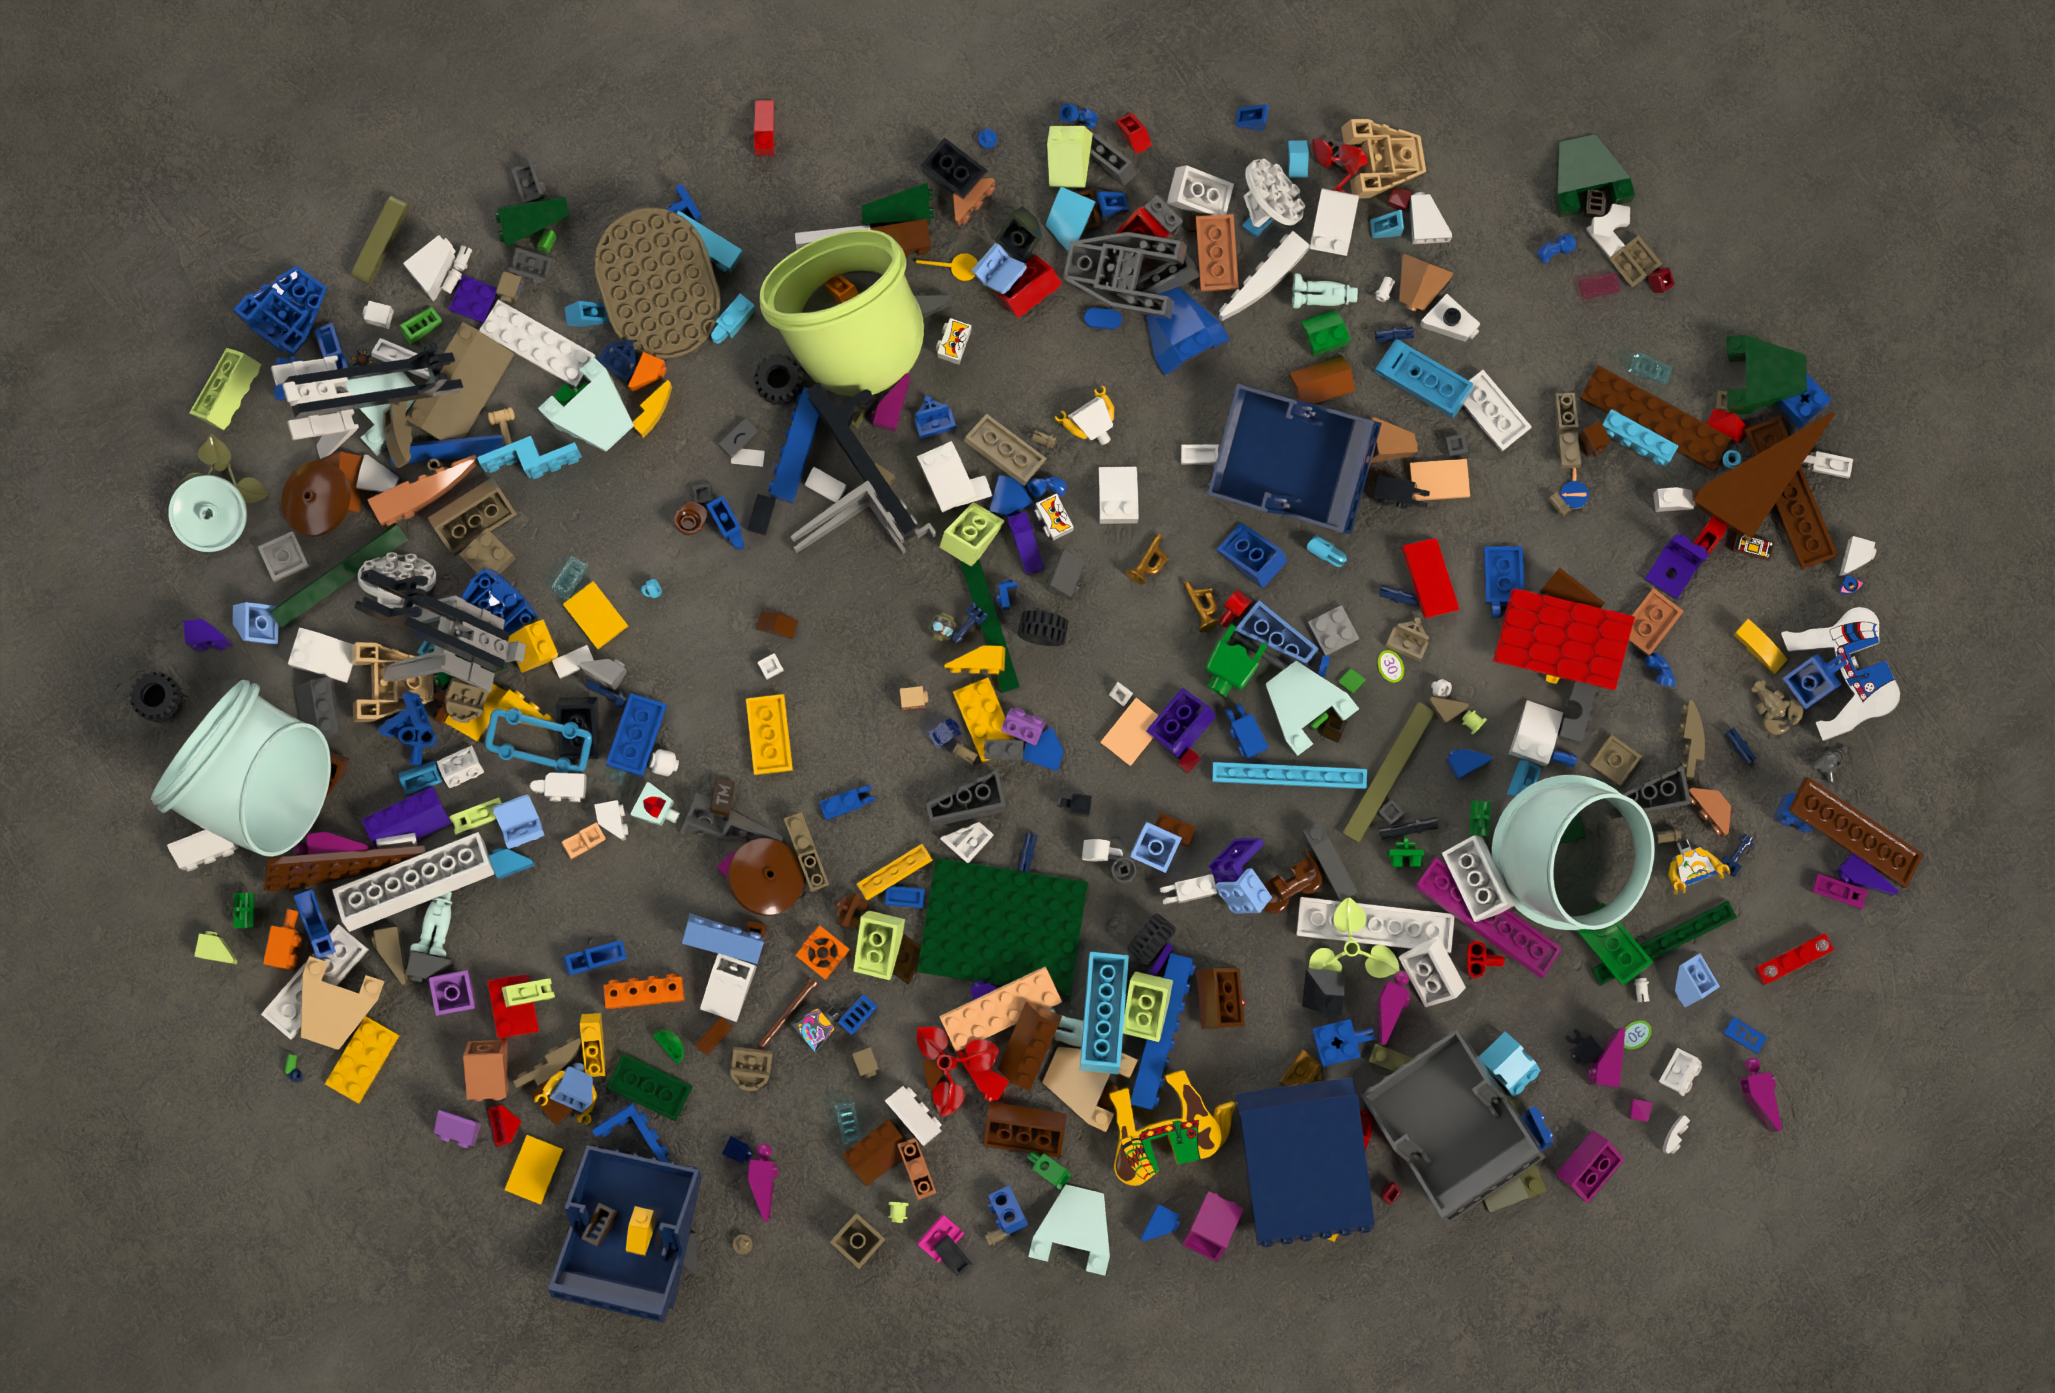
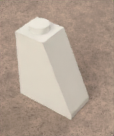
M1423 192L1411 195L1409 208L1412 244L1450 242L1452 233L1431 195H1425Z
M1446 294L1422 319L1420 326L1424 329L1466 342L1469 338L1473 339L1479 333L1478 327L1480 323ZM1449 308H1456L1461 313L1459 323L1452 327L1446 325L1443 321L1444 313ZM1447 314L1449 315L1448 320H1457L1455 319V314Z

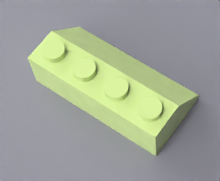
M226 348L192 407L190 414L216 428L225 430L231 423L234 412L240 407L242 398L249 391L250 384L258 375L262 364L245 353Z

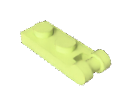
M498 797L451 815L449 818L455 826V835H460L497 820L493 807L502 804L501 799ZM465 818L467 821V824L462 825L461 819Z
M551 978L503 987L502 991L506 1007L555 998L550 986L552 984Z

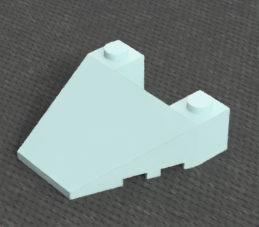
M593 357L580 369L584 377L590 382L564 407L551 396L538 409L557 430L564 431L572 437L584 440L586 443L607 452L634 427V424L612 377L606 368Z
M403 372L346 381L348 392H351L352 395L415 386ZM416 400L408 401L405 413L406 416ZM390 404L359 408L374 424L360 438L377 456L387 448L383 429V410L390 406Z
M1298 661L1292 663L1266 683L1285 742L1296 756L1313 745L1302 728L1329 707H1332L1342 722L1359 710L1346 692Z
M1066 1184L1033 1236L1028 1257L1048 1262L1051 1245L1054 1242L1090 1251L1085 1271L1105 1276L1110 1253L1104 1194Z

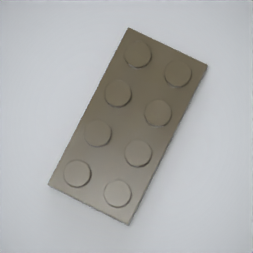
M988 414L978 422L964 439L965 443L1023 486L1028 483L1047 459Z

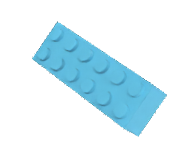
M1090 952L1080 1071L1119 1073L1129 955Z

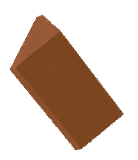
M1344 356L1289 373L1298 400L1318 404L1355 392L1352 371Z
M341 451L332 453L325 457L324 461L334 464L344 472L351 490L348 512L360 513L362 489H357L356 486L363 456Z

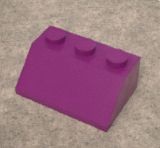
M1592 1130L1565 1164L1560 1167L1556 1176L1588 1204L1625 1159L1609 1140Z

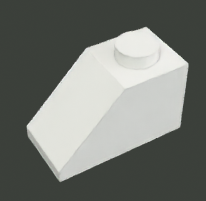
M1683 488L1657 489L1654 492L1655 512L1694 509V506L1691 504L1693 502L1691 497L1692 490Z
M1855 536L1851 537L1848 540L1839 576H1845L1865 565L1871 559L1873 560L1876 554L1875 542Z

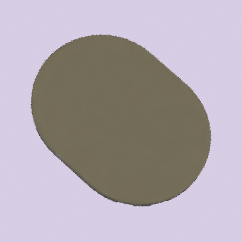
M653 207L627 212L610 224L598 243L594 268L602 299L616 334L623 341L633 340L636 352L641 354L645 352L657 358H675L688 354L698 348L709 337L716 325L715 321L718 319L720 312V291L706 245L697 229L679 214Z

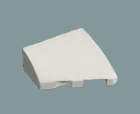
M365 454L356 488L380 494L399 485L400 477Z

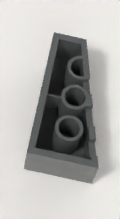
M1684 766L1622 794L1635 801L1645 813L1691 804ZM1608 801L1611 819L1622 818L1623 815Z
M998 769L966 786L963 785L951 793L926 803L930 826L935 827L1005 812L1006 804Z

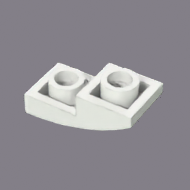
M1685 1115L1680 1116L1668 1132L1662 1149L1664 1154H1669L1670 1152L1673 1154L1680 1148L1679 1143L1682 1139L1677 1134L1681 1135L1688 1128L1686 1124L1690 1121Z

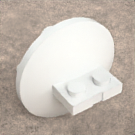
M1257 159L1251 162L1245 172L1250 191L1244 195V199L1249 209L1253 226L1260 227L1271 217L1282 224L1295 225L1302 219L1303 209L1305 208V204L1299 195L1300 189L1298 186L1290 181L1278 164L1273 165L1266 159Z
M390 552L383 558L378 557L365 561L358 572L360 587L365 592L378 597V603L389 608H403L405 599L361 580V573L363 571L372 569L396 581L414 576H425L429 578L428 584L425 586L417 585L416 589L420 588L426 592L431 590L436 583L434 567L425 560L417 558L415 554L398 555L397 553ZM398 557H405V562L398 561Z

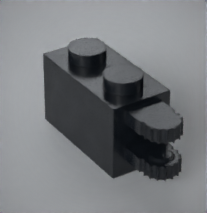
M1378 475L1373 497L1378 504L1388 506L1391 503L1396 504V507L1400 509L1412 508L1413 506L1427 508L1428 503L1414 500L1415 494L1425 497L1429 496L1430 491L1418 489L1416 482Z

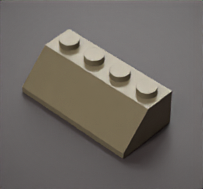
M492 477L434 513L428 519L449 552L454 555L468 546L486 528L492 531L517 514Z

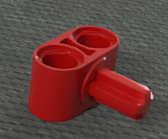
M1237 589L1224 604L1227 610L1219 619V624L1227 628L1236 616L1239 618L1248 609L1253 600Z
M1474 941L1467 946L1465 970L1468 977L1477 979L1483 976L1486 966H1504V956L1486 955V947L1482 942ZM1473 945L1479 946L1481 950L1479 955L1472 953L1471 948ZM1474 964L1480 968L1478 975L1471 972V966Z

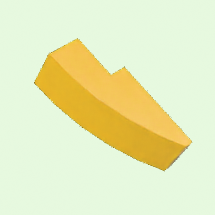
M669 380L640 405L644 412L633 421V428L642 438L653 429L666 408L672 390Z
M1749 619L1733 634L1735 638L1747 647V651L1774 674L1788 660L1779 648Z

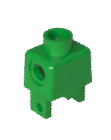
M1232 624L1222 640L1217 641L1204 669L1205 673L1211 676L1206 687L1222 697H1226L1231 688L1237 692H1241L1258 669L1260 665L1258 661L1268 646L1262 643L1254 658L1251 659L1247 655L1246 649L1239 644L1236 646L1227 645L1236 628Z

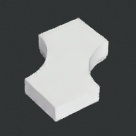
M1612 204L1607 215L1594 217L1592 219L1591 237L1609 240L1614 229L1627 227L1630 224V207Z

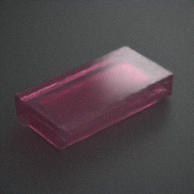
M1616 273L1579 281L1583 300L1621 291Z

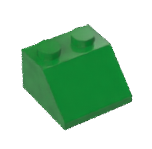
M1337 310L1301 321L1312 357L1349 345L1350 337Z

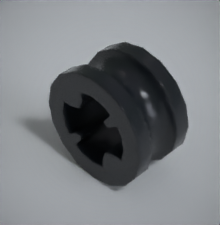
M1456 308L1447 309L1443 315L1444 323L1451 327L1457 325L1461 319V313ZM1447 314H1455V319L1457 320H1448L1449 315Z

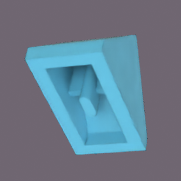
M1288 141V178L1308 177L1309 151L1307 141Z
M1402 210L1371 219L1372 238L1401 236L1404 229Z

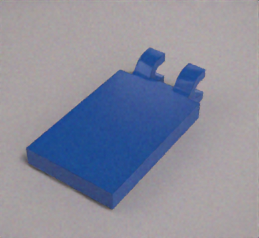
M1484 547L1485 604H1491V618H1499L1501 614L1500 606L1508 605L1513 588L1524 590L1523 547Z

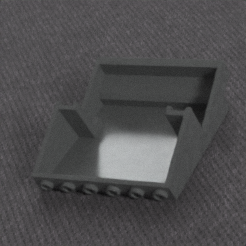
M1457 1029L1446 1034L1445 1038L1430 1045L1429 1049L1425 1052L1417 1054L1409 1063L1401 1065L1396 1072L1385 1076L1380 1083L1369 1087L1361 1095L1393 1150L1409 1163L1439 1215L1447 1223H1450L1545 1158L1538 1146L1540 1145L1464 1035Z

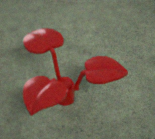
M1314 138L1312 142L1313 153L1316 161L1322 167H1330L1331 161L1343 162L1349 174L1337 186V189L1332 188L1331 190L1346 193L1344 190H1341V187L1352 175L1358 172L1360 167L1367 164L1366 154L1362 151V148L1342 144L1339 147V157L1334 158L1328 143L1322 139Z
M918 1027L916 1037L921 1053L931 1060L938 1058V1067L944 1070V1074H946L950 1081V1084L948 1082L939 1083L933 1090V1101L940 1116H948L959 1109L965 1097L963 1087L953 1085L954 1081L949 1071L955 1069L957 1062L969 1060V1065L974 1071L985 1072L993 1066L999 1053V1048L990 1041L978 1039L971 1041L966 1046L965 1051L968 1057L954 1058L951 1055H944L943 1050L947 1048L949 1039L947 1033L942 1028Z

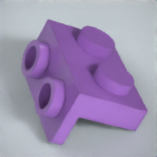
M1011 707L1001 731L1036 745L1047 722L1043 721L1039 716L1026 714L1021 708Z

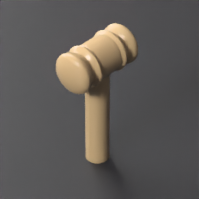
M511 407L488 413V421L491 425L499 423L505 446L512 443L506 422L515 418Z

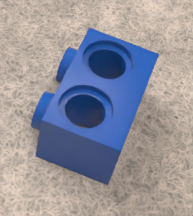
M1010 1185L988 1195L991 1201L988 1203L992 1214L997 1213L999 1217L996 1219L1000 1231L1004 1229L1006 1234L1009 1235L1028 1225ZM1001 1200H1007L1006 1204L998 1205ZM1008 1217H1015L1012 1222H1006Z

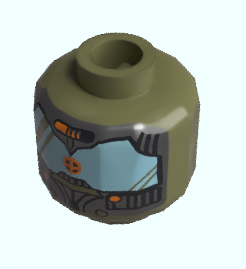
M941 612L934 615L928 628L932 634L931 638L942 642L943 639L949 640L956 628L954 618L946 613Z

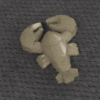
M1764 680L1761 682L1757 681L1753 684L1751 692H1757L1762 702L1756 706L1758 713L1762 716L1765 711L1767 712L1763 721V727L1771 735H1781L1789 729V726L1779 728V725H1784L1785 722L1773 720V718L1784 717L1786 708H1788L1787 718L1791 720L1792 715H1795L1791 725H1795L1802 718L1803 707L1796 700L1782 701L1781 699L1785 698L1782 692L1776 690L1772 693L1764 687L1766 683Z

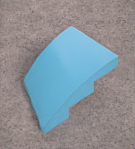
M1060 187L1045 227L1069 253L1071 241L1080 240L1095 201Z

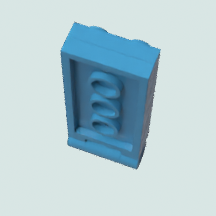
M1398 339L1394 340L1374 370L1379 376L1385 378L1386 381L1452 419L1474 389L1472 382Z

